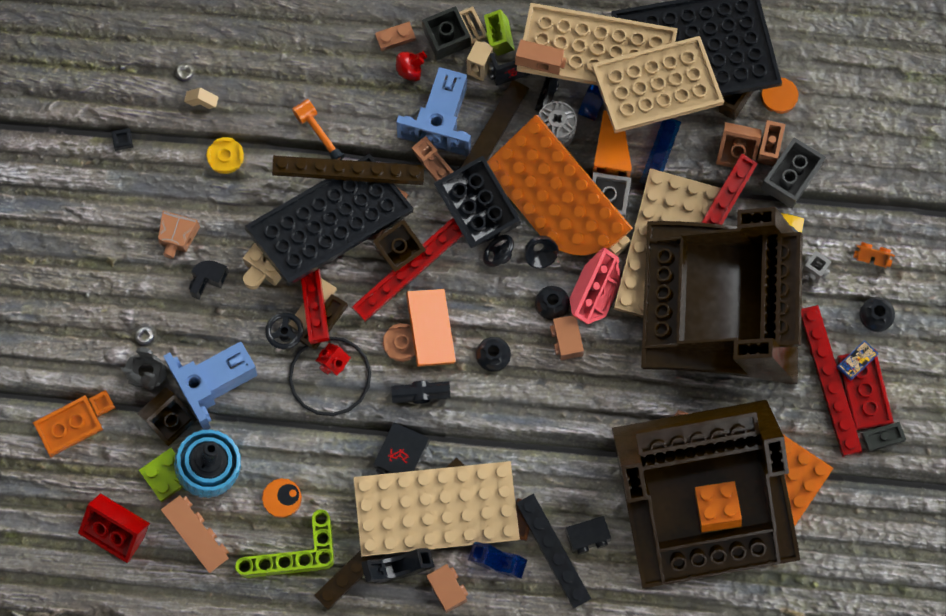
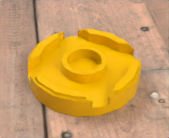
M222 137L213 141V144L208 147L206 157L209 166L214 171L220 174H229L240 168L244 161V152L242 146L232 138Z

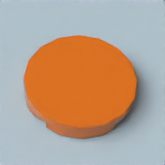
M781 78L782 85L779 87L762 89L761 100L767 110L783 114L795 107L799 93L794 83L786 78Z

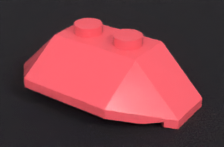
M602 248L584 265L569 298L572 315L585 324H590L607 316L621 281L618 265L619 257L606 248Z

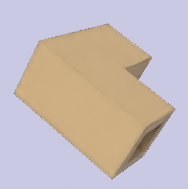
M197 88L186 92L184 102L191 106L202 105L212 109L217 105L218 96L202 88Z

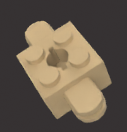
M254 243L243 257L245 265L249 267L243 276L245 286L255 290L265 279L276 286L282 277L256 243Z

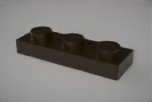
M333 294L325 302L328 332L348 307L347 302ZM307 328L304 330L300 342L315 351L321 343L311 345L308 338Z

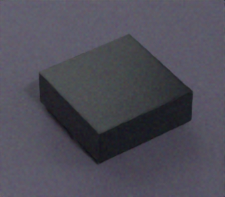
M130 128L112 131L115 151L134 147Z

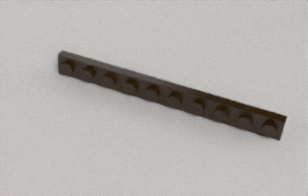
M456 457L446 468L465 465ZM360 550L314 596L329 610L364 576L362 562L366 560H379L385 555L361 557Z

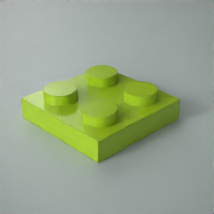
M169 448L139 469V472L161 503L183 488L175 475L174 461L176 453L172 448Z

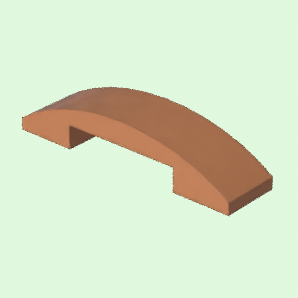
M426 136L411 147L416 157L435 181L454 172L438 154V150Z

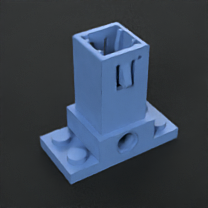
M439 67L426 108H420L417 120L410 116L402 117L398 115L396 121L397 137L418 143L426 136L438 149L468 156L471 151V135H468L465 131L457 132V117L467 90V75Z
M242 342L227 348L198 365H195L194 361L182 367L177 356L173 358L170 352L163 356L203 430L211 428L209 422L212 420L207 409L215 405L214 399L258 375L256 367Z

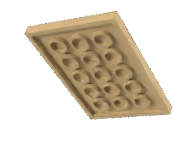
M700 36L592 63V70L614 133L724 104V99Z

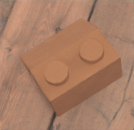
M725 122L716 164L733 168L741 154L755 161L762 130Z

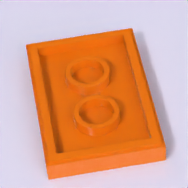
M86 395L33 422L50 457L103 430Z

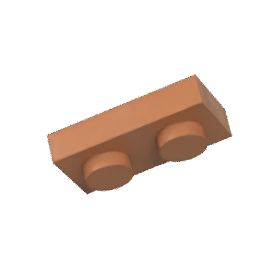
M410 21L375 33L381 52L416 40Z

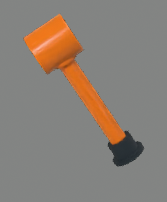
M309 99L292 108L295 117L301 124L305 122L310 124L330 152L329 156L332 159L342 160L345 157L344 153H341L338 148L334 147L314 119V116L318 113Z

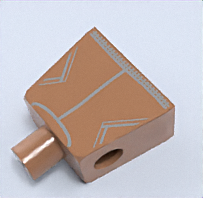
M163 211L158 236L160 245L165 247L163 256L174 259L177 250L182 252L188 250L200 228L198 220Z

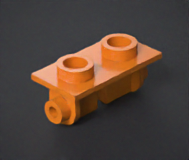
M861 242V245H855L859 248L858 251H854L853 258H856L857 261L870 263L871 257H875L874 265L884 268L891 267L892 260L890 256L895 257L891 253V249L880 247L879 250L873 249L872 244Z

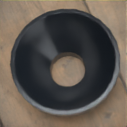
M538 236L531 239L524 249L527 263L531 267L538 269L546 268L553 264L559 254L556 242L548 236ZM536 244H543V248L541 250H533Z
M547 286L540 290L536 296V310L541 317L547 320L561 318L569 310V296L560 287ZM550 295H555L559 301L557 304L551 305L548 303L547 298Z
M875 297L868 299L862 305L859 316L862 324L867 329L873 332H882L893 324L895 310L886 299ZM882 307L885 311L884 316H877L874 313V308Z
M486 338L477 347V362L487 371H500L510 362V347L501 338ZM495 346L499 349V354L497 356H490L488 349Z

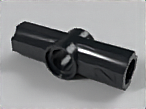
M415 381L408 385L391 386L392 403L413 402L415 404H425L430 402V400L451 399L449 381L433 383Z

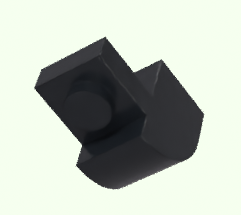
M210 260L195 265L191 273L196 279H193L189 286L192 297L200 299L207 283L222 288L229 273L227 266Z

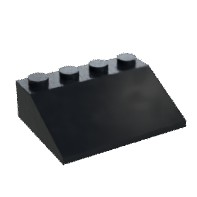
M484 156L434 183L470 248L492 240L521 225L518 214Z

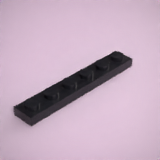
M534 493L518 501L516 506L572 608L574 609L591 600L589 593Z

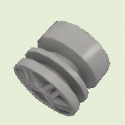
M561 101L546 104L540 110L538 116L564 147L569 146L576 134L577 116L574 109Z

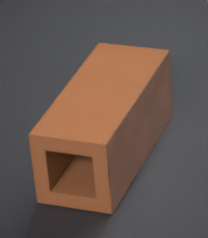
M520 39L515 57V65L559 75L560 70L565 68L567 58L564 57L565 50Z

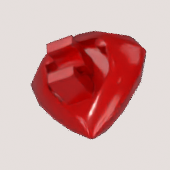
M424 51L418 54L410 52L399 53L396 56V71L398 75L408 81H419L422 71L421 65L424 64V59L428 56Z

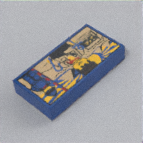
M864 340L837 366V369L851 381L878 353Z

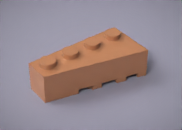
M179 495L162 508L161 511L207 571L211 573L229 559L227 557L229 551L223 543L218 545L214 540L217 536L211 528L206 529L202 523L205 520L200 513L194 514L190 508L193 504L187 496L182 498Z

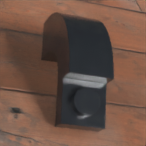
M428 548L415 549L392 558L366 560L361 563L366 582L374 583L409 577L435 567L431 551Z

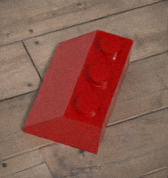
M100 493L87 505L78 534L128 563L145 538L150 523Z

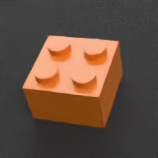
M735 481L695 487V500L701 533L742 526V516Z

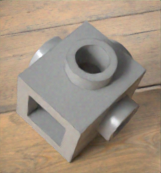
M815 251L811 257L808 255L802 263L804 266L802 273L809 281L818 283L821 278L824 280L830 273L828 268L831 261L826 256Z

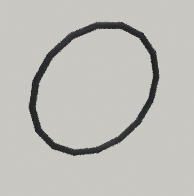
M329 336L330 340L343 341L354 347L364 358L368 371L367 384L359 400L349 408L334 413L320 412L304 404L296 394L292 377L296 361L300 354L308 348L306 345L297 352L290 365L289 383L293 396L303 408L316 415L336 416L351 411L362 402L370 388L371 369L367 356L356 344L341 337Z

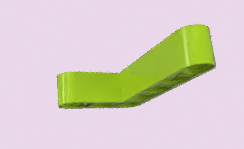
M320 509L312 515L314 550L242 557L235 564L236 571L243 578L330 569L334 565L335 559L332 524L328 512ZM319 516L327 517L324 524L316 522ZM322 535L329 537L325 544L318 542L319 537ZM323 555L330 556V560L326 564L320 563V558ZM303 557L310 558V563L306 566L300 565V560ZM283 559L290 560V565L286 568L280 567ZM264 561L270 562V567L267 570L260 569V565ZM244 563L250 564V569L247 572L240 570Z

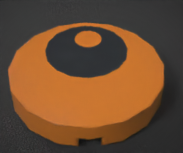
M280 478L273 480L266 486L263 491L262 501L269 514L277 518H286L298 511L301 506L302 495L296 483L289 479Z

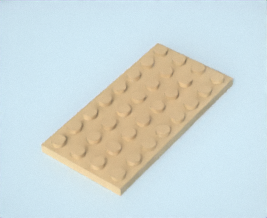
M530 3L523 40L565 50L564 57L567 60L565 68L560 70L559 75L517 65V71L598 86L592 70V63L674 43L678 28Z
M649 169L614 310L643 317L647 221L701 223L721 188L655 169Z
M511 461L353 477L361 557L406 553L420 548L434 550L520 540Z

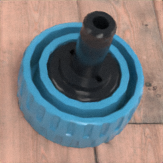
M211 429L200 430L187 436L181 442L174 461L175 475L180 485L190 494L201 498L217 497L227 492L236 482L241 468V455L234 441L228 435Z

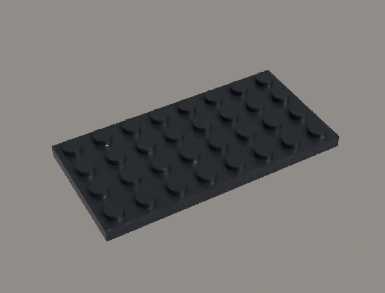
M370 154L358 160L376 162ZM325 179L245 225V230L286 284L290 286L413 213L414 208L394 183Z

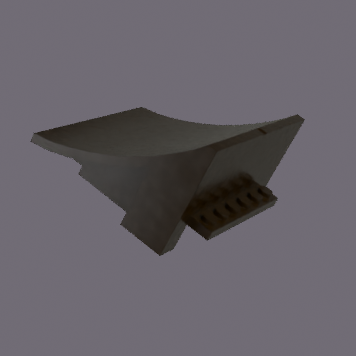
M776 207L738 210L737 226L681 221H647L641 368L728 374L790 385L798 384V346H801L803 234L801 232H794Z
M767 399L612 428L642 589L800 560L784 474H789L784 436ZM735 481L742 516V526L701 533L695 500V487Z

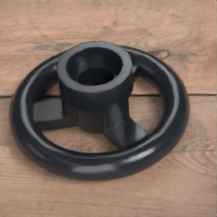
M500 235L493 239L484 251V264L488 267H496L507 263L512 257L514 248L513 238L509 235ZM503 240H507L502 245H499L497 247L495 246L497 243ZM490 251L494 254L492 262L489 261Z
M287 312L274 315L270 318L265 328L268 342L278 349L293 348L301 341L300 339L304 332L301 320L294 314ZM283 318L282 326H280L278 331L271 333L272 325L277 320ZM289 319L296 323L298 328L297 335L289 327ZM283 330H288L286 334H282ZM279 337V339L283 342L290 341L291 339L293 341L290 343L281 344L276 342L274 339Z

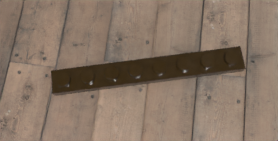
M273 155L272 176L423 185L424 165Z

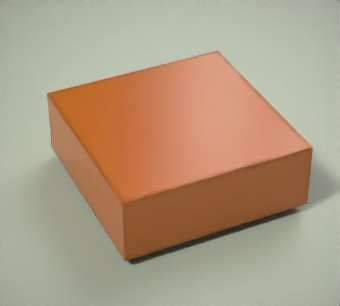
M106 390L89 398L98 417L115 408Z

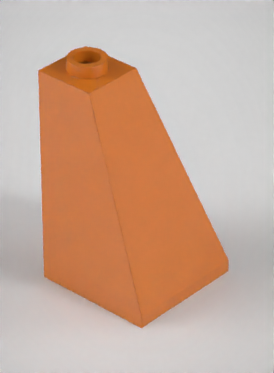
M604 110L593 173L630 178L632 166L626 132L614 133L608 113Z

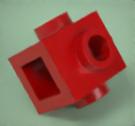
M329 342L319 353L315 361L321 365L319 368L325 374L329 375L331 373L337 376L344 370L351 357L339 346Z

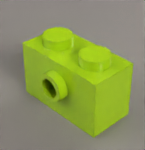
M500 9L484 15L487 29L486 37L489 45L493 47L495 54L499 56L514 51L509 20Z

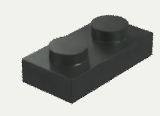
M900 422L861 434L868 453L906 441Z

